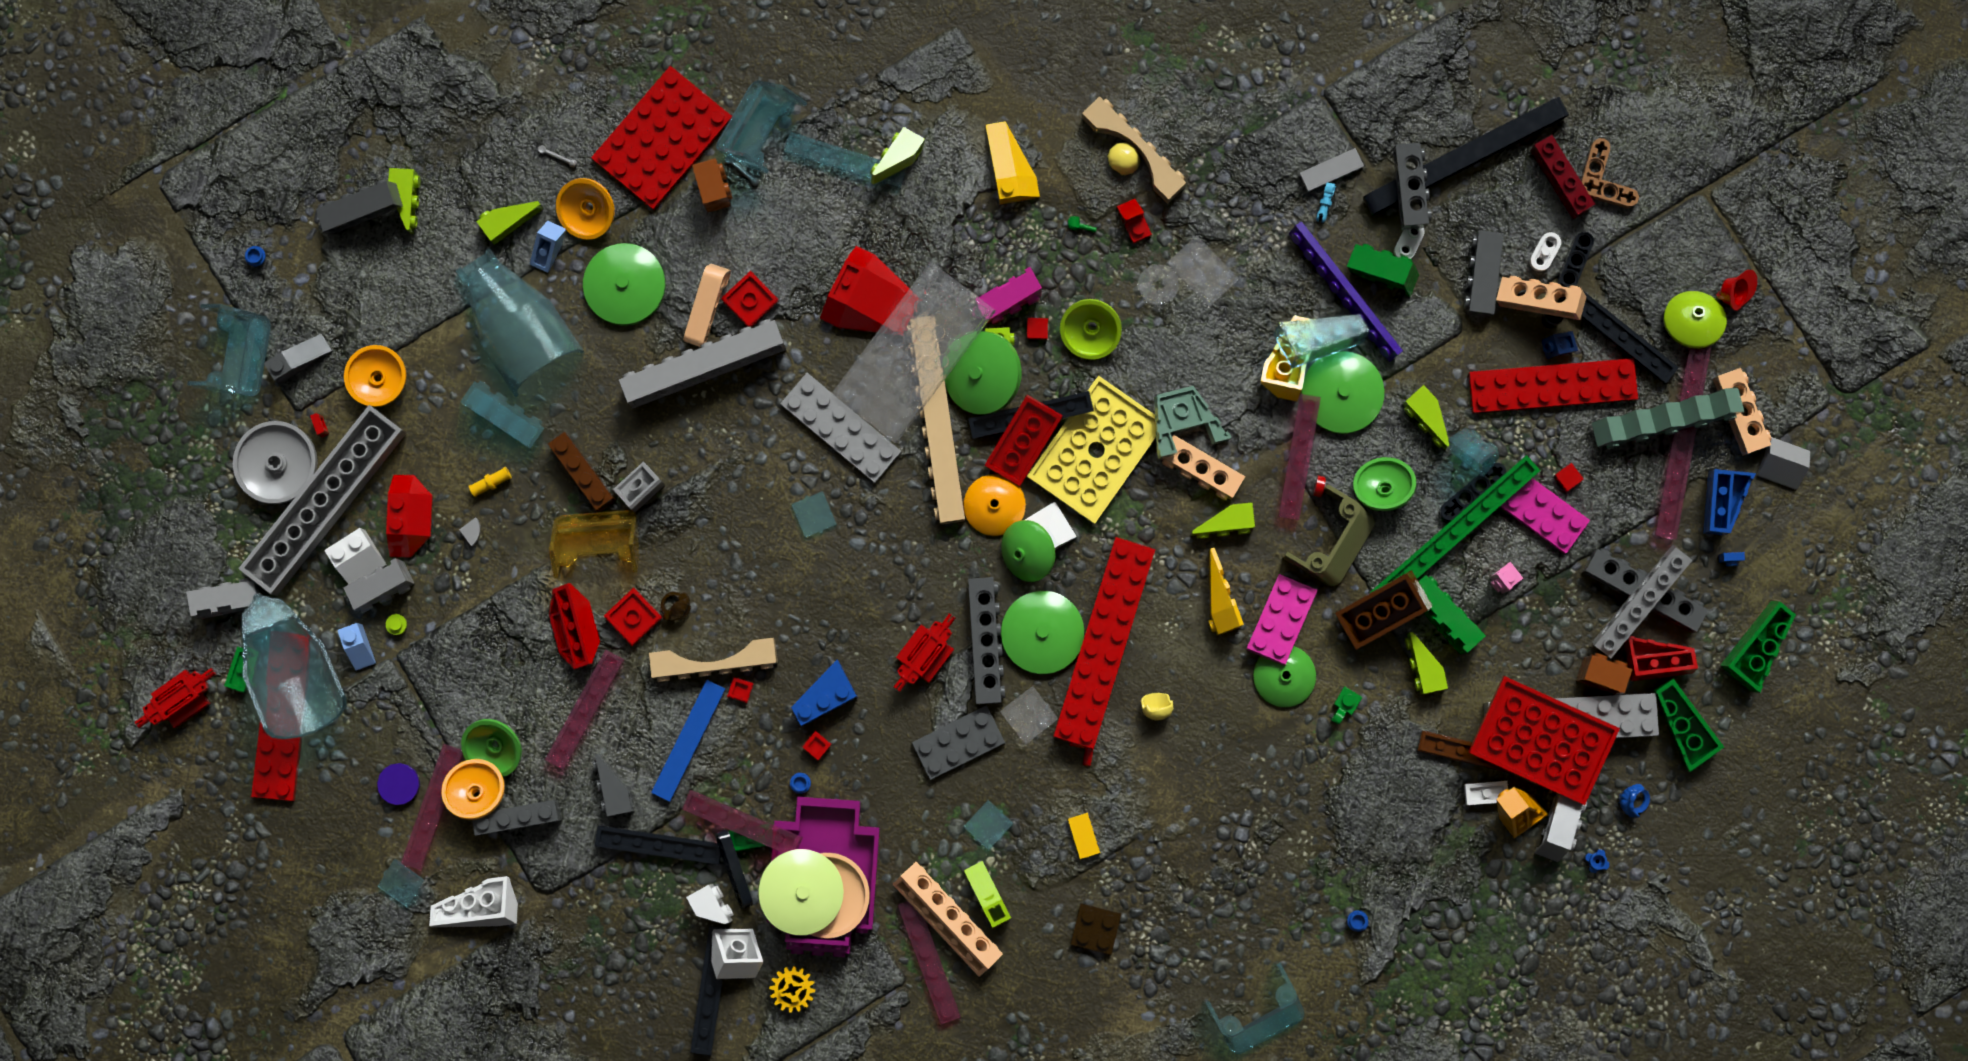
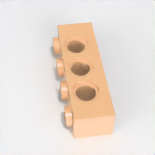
M1510 276L1509 278L1502 277L1496 301L1501 307L1580 320L1586 295L1578 286L1571 285L1568 288L1562 287L1555 282L1543 284L1536 279L1525 281L1517 276ZM1526 290L1524 295L1518 296L1520 291ZM1546 293L1543 299H1537L1540 294ZM1566 297L1562 303H1557L1559 298Z
M1739 368L1715 377L1713 382L1717 391L1733 387L1739 389L1743 407L1748 411L1747 416H1743L1740 413L1736 415V419L1729 421L1742 456L1770 446L1771 435L1768 430H1765L1763 425L1764 417L1755 405L1756 397L1748 387L1749 380L1747 374ZM1748 426L1754 427V436L1748 433Z
M1173 435L1172 439L1177 453L1173 456L1162 458V464L1170 469H1173V467L1181 471L1180 474L1187 479H1196L1199 481L1198 485L1206 490H1209V488L1217 492L1216 495L1221 499L1227 500L1228 498L1232 500L1245 476ZM1186 454L1189 457V462L1186 464L1180 463L1178 455ZM1198 464L1206 466L1207 472L1205 474L1197 473L1196 466ZM1222 475L1225 483L1222 485L1216 484L1214 476Z

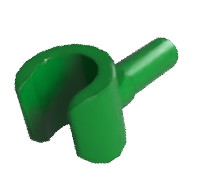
M1071 216L1068 219V226L1071 230L1084 229L1096 232V227L1080 224V217Z

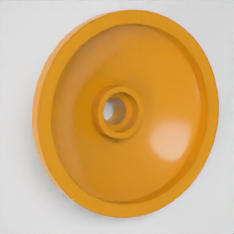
M587 178L574 179L561 188L556 199V213L561 225L566 231L577 238H598L606 233L613 223L615 214L613 200L608 191L594 180ZM589 203L593 205V209L589 207Z
M370 345L363 347L349 358L345 366L344 383L348 393L356 401L366 406L380 407L393 402L401 394L406 384L407 374L404 362L396 352L385 346ZM381 375V380L377 382L375 377Z
M999 474L985 475L977 479L968 488L964 497V513L968 522L975 530L984 535H1004L1006 529L1013 523L1021 521L1025 513L1026 503L1021 488ZM992 500L998 501L999 504L997 507L991 506L990 503Z
M481 759L466 760L453 767L446 775L442 784V799L447 809L453 815L467 820L479 819L490 814L500 804L504 795L505 783L501 772L492 763ZM476 792H480L477 797H474Z

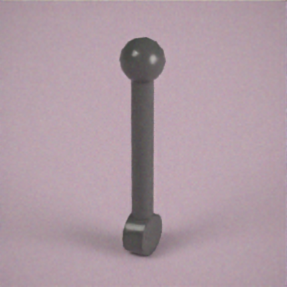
M732 156L725 157V162L734 166L749 179L751 185L757 186L759 184L758 179L752 178L733 161Z

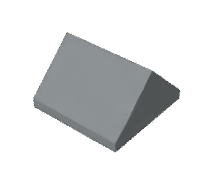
M1771 437V445L1766 447L1757 476L1797 490L1810 468V451Z
M643 461L613 490L635 513L665 484Z

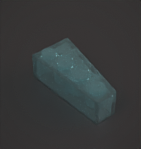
M1356 314L1279 322L1273 335L1293 369L1364 343L1369 329L1361 315Z
M474 381L460 403L469 407L472 411L531 449L544 429L541 426L543 422L533 415L531 418L524 415L525 410L520 406L514 404L512 407L506 403L508 399L497 392L494 395L488 391L490 386L484 382L479 381V383H476Z

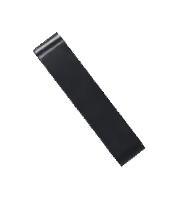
M1581 232L1573 239L1555 283L1568 288L1571 285L1577 286L1594 244L1592 234ZM1580 238L1586 240L1587 247L1580 246L1578 240ZM1571 257H1576L1579 260V266L1571 263ZM1563 276H1569L1572 279V284H1566L1563 281ZM1542 314L1541 321L1546 328L1551 329L1558 326L1564 317L1556 316L1557 322H1551L1547 314Z

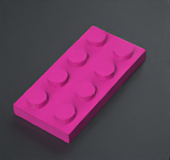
M1533 478L1500 506L1564 554L1568 552L1590 522L1587 517Z
M1279 574L1246 650L1285 666L1316 596L1317 589Z

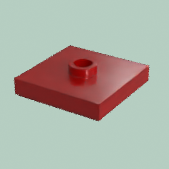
M751 270L721 298L747 327H752L779 302V299Z
M634 587L604 615L608 622L631 646H634L663 618Z

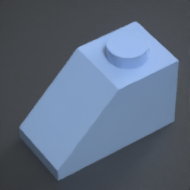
M550 221L543 225L536 235L530 265L547 273L550 271L563 244L565 228Z
M355 623L337 630L344 651L356 671L376 664L362 624Z

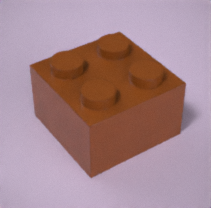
M716 158L693 164L692 167L707 213L730 207V200L733 197L728 182L724 183L727 180V176L722 163L718 164Z
M1598 653L1583 658L1576 679L1577 682L1614 695L1625 693L1632 669L1627 668V663L1615 660V662L1608 661L1607 656Z

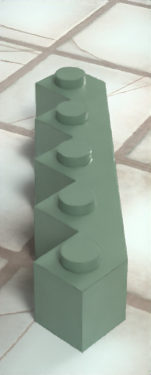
M1725 388L1710 395L1693 396L1680 402L1664 403L1651 409L1634 410L1622 416L1605 417L1593 422L1592 427L1597 446H1606L1607 449L1619 447V444L1634 440L1642 442L1648 440V437L1663 433L1671 435L1677 433L1680 429L1693 426L1695 428L1707 426L1709 422L1722 419L1730 421L1736 419L1737 414L1744 412L1739 389Z

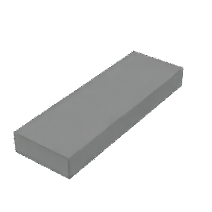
M1356 148L1300 172L1299 176L1307 192L1326 185L1327 182H1333L1362 169L1364 165Z

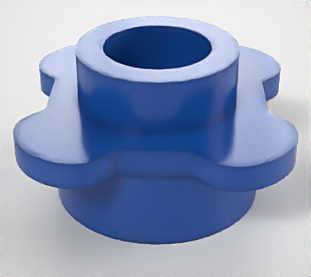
M1599 849L1596 853L1586 854L1585 860L1590 865L1589 871L1591 873H1597L1598 870L1609 868V862H1607L1604 850Z

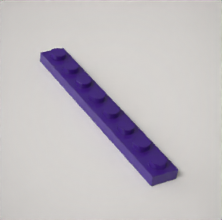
M1301 221L1295 225L1289 232L1292 241L1300 247L1306 259L1311 261L1318 274L1326 280L1331 291L1336 293L1343 306L1354 316L1357 324L1362 326L1368 338L1380 349L1382 356L1391 362L1403 352L1401 347Z

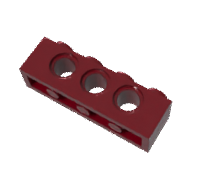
M1553 135L1532 147L1530 152L1571 218L1575 219L1589 211L1595 203Z

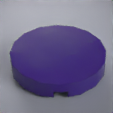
M402 763L389 765L379 775L377 782L378 792L390 804L402 805L412 801L420 788V780L416 770Z

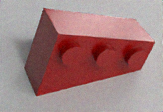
M1629 636L1624 642L1628 668L1632 669L1630 681L1693 674L1698 669L1694 648L1655 642V640L1635 638V636Z

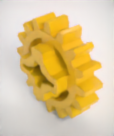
M793 966L792 971L785 967L784 974L778 971L777 975L779 978H772L775 985L770 986L769 989L774 990L775 993L770 995V997L777 998L774 1004L778 1005L781 1003V1010L789 1007V1012L792 1013L793 1008L796 1007L799 1012L801 1011V1005L808 1007L809 1005L806 1001L814 999L810 993L816 992V989L811 988L815 981L808 980L811 974L804 975V968L798 972L796 966ZM793 975L801 977L804 981H796ZM785 977L786 984L784 988L779 989V984ZM791 983L793 986H802L795 991V995L792 992L784 993L783 991H786ZM807 989L803 1000H800L801 991ZM786 996L790 998L793 1003H788L784 1001L781 997Z

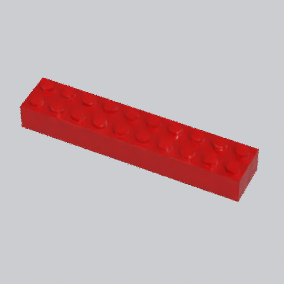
M1115 537L1054 732V738L1094 749L1155 549Z

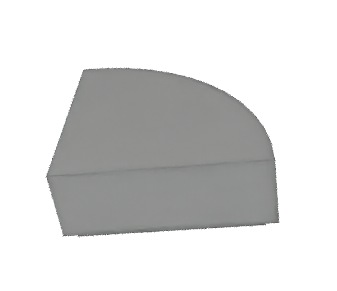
M475 517L459 529L472 547L479 539L481 525L478 518Z

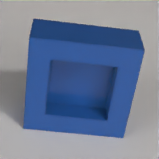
M1745 552L1719 554V563H1726V566H1739V562L1745 560Z

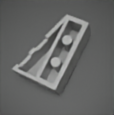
M395 558L390 561L391 565L383 569L379 567L375 569V573L363 576L343 587L353 609L363 613L372 609V605L377 602L384 603L391 600V595L395 593L403 594L411 589L410 586L414 585V581L405 562Z
M251 578L240 579L239 583L232 584L231 582H226L216 587L208 586L198 590L186 591L190 616L200 619L263 606L260 585Z
M1556 792L1548 813L1546 829L1543 828L1541 835H1544L1542 844L1536 847L1535 854L1559 862L1569 851H1573L1577 841L1574 839V836L1581 827L1582 820L1579 819L1581 813H1584L1587 802L1583 805Z

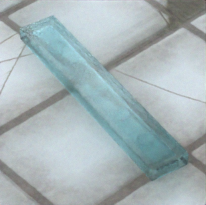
M793 132L789 133L784 148L785 153L868 179L872 178L870 174L872 167L881 161ZM907 168L885 178L880 183L901 189Z

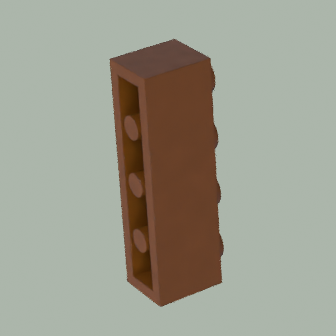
M563 432L548 443L596 511L600 513L616 501L566 432Z

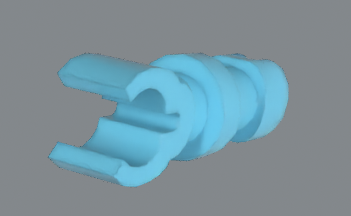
M1326 183L1323 199H1320L1319 203L1321 206L1317 212V222H1319L1320 216H1323L1322 223L1326 221L1328 208L1332 205L1331 199L1335 192V184Z

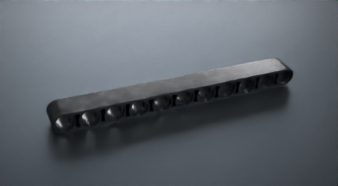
M1554 98L1423 165V169L1426 168L1427 170L1425 189L1568 117L1569 113L1561 98ZM1396 179L1363 197L1372 216L1398 204ZM1409 182V183H1408V187H1409L1411 190H1417V189H1418V186H1417L1416 183H1414V182Z

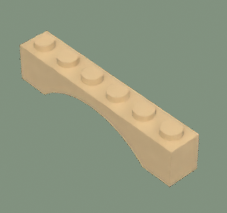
M1099 96L1082 113V119L1096 133L1112 135L1133 145L1149 168L1153 190L1168 204L1185 188L1186 182L1184 180L1186 178L1178 170L1175 172L1170 167L1171 163L1164 156L1160 157L1156 153L1157 149L1150 142L1146 143L1141 138L1142 134L1135 127L1132 129L1127 124L1128 120L1121 113L1117 114L1113 110V105L1107 99L1103 100Z
M774 638L752 640L737 654L715 662L688 660L670 650L649 653L651 677L653 679L657 678V682L670 681V677L678 676V679L691 678L690 674H699V677L711 676V672L719 671V674L732 673V669L739 668L740 672L752 671V667L761 666V669L773 668V664H778Z

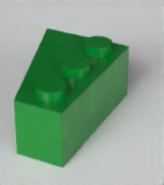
M1356 244L1347 264L1350 273L1372 282L1378 281L1388 284L1387 288L1391 290L1394 287L1405 290V295L1411 297L1419 277L1412 259L1405 256L1395 257L1393 253L1386 250L1376 251L1374 247L1368 244H1363L1362 246Z

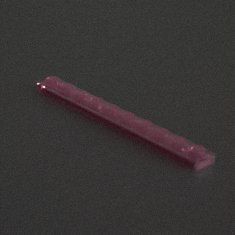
M1712 345L1705 348L1688 349L1679 402L1693 396L1703 395ZM1695 426L1680 429L1677 433L1673 434L1655 536L1673 540L1677 539L1697 429Z

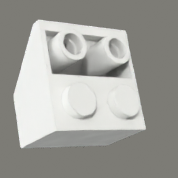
M709 884L686 897L696 916L723 924L733 921L731 916L734 914L728 904L724 905L721 899L724 896L719 886L714 887L713 884Z

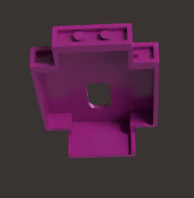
M797 797L796 821H774L772 860L785 852L804 849L818 853H836L856 863L867 879L870 898L867 911L855 928L858 933H868V929H873L880 828L860 826L861 801ZM852 930L834 938H819L810 934L793 935L786 933V949H790L791 954H803L804 951H812V955L824 956L825 952H833L834 957H845L846 953L849 954L851 951Z

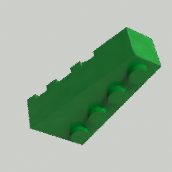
M1425 575L1418 581L1433 606L1423 614L1460 655L1468 653L1486 637L1478 626L1467 617L1466 613L1452 602L1453 599L1446 592H1442L1438 587L1439 584L1432 576L1428 577Z
M1770 601L1720 666L1749 691L1760 693L1763 688L1762 684L1770 673L1773 660L1777 657L1780 651L1779 647L1783 639L1786 638L1796 614L1782 602Z

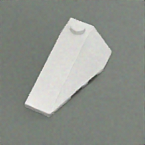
M509 877L486 879L482 881V884L474 888L465 889L464 893L455 897L450 896L431 905L429 926L477 927L517 924L518 903Z

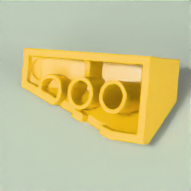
M1006 121L985 125L999 204L1040 198L1037 178Z
M1294 315L1281 339L1264 363L1260 383L1278 398L1298 402L1302 391L1314 326L1313 319Z
M1211 548L1209 550L1211 620H1208L1211 631L1216 632V635L1238 629L1244 624L1235 599H1231L1229 596L1231 595L1230 586L1227 580L1223 579L1224 571L1216 550Z

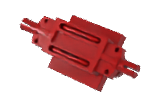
M950 613L942 623L935 621L930 629L920 625L896 656L903 663L897 671L901 677L893 686L899 692H901L907 682L915 684L920 676L930 683L954 651L946 643L952 635L949 627L956 619L954 616L951 618L952 615Z
M210 668L202 675L197 671L190 674L188 670L179 673L151 693L153 698L150 699L151 702L143 707L144 715L134 721L135 724H138L136 726L140 729L148 722L158 725L164 720H169L172 726L177 728L211 704L204 693L209 689L207 681L215 676L216 672H213L214 670Z

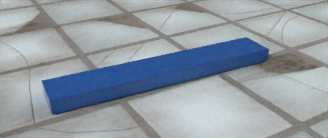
M706 680L651 793L671 802L726 690L725 688Z

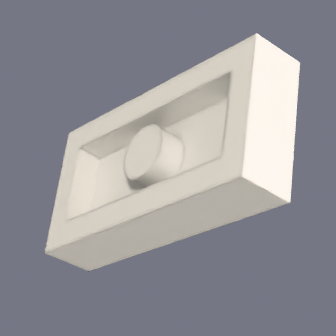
M1507 781L1464 784L1466 805L1497 803L1498 795L1508 789Z

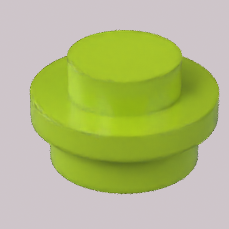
M393 614L386 621V629L393 635H400L407 628V621L402 615Z

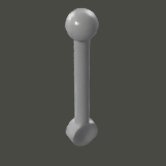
M544 145L538 147L540 154L546 153L568 163L570 167L577 166L576 160H569L551 152Z

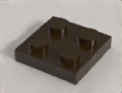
M1080 903L1071 945L1112 955L1121 913Z

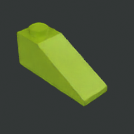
M538 201L492 209L490 212L485 211L476 222L495 245L544 208Z

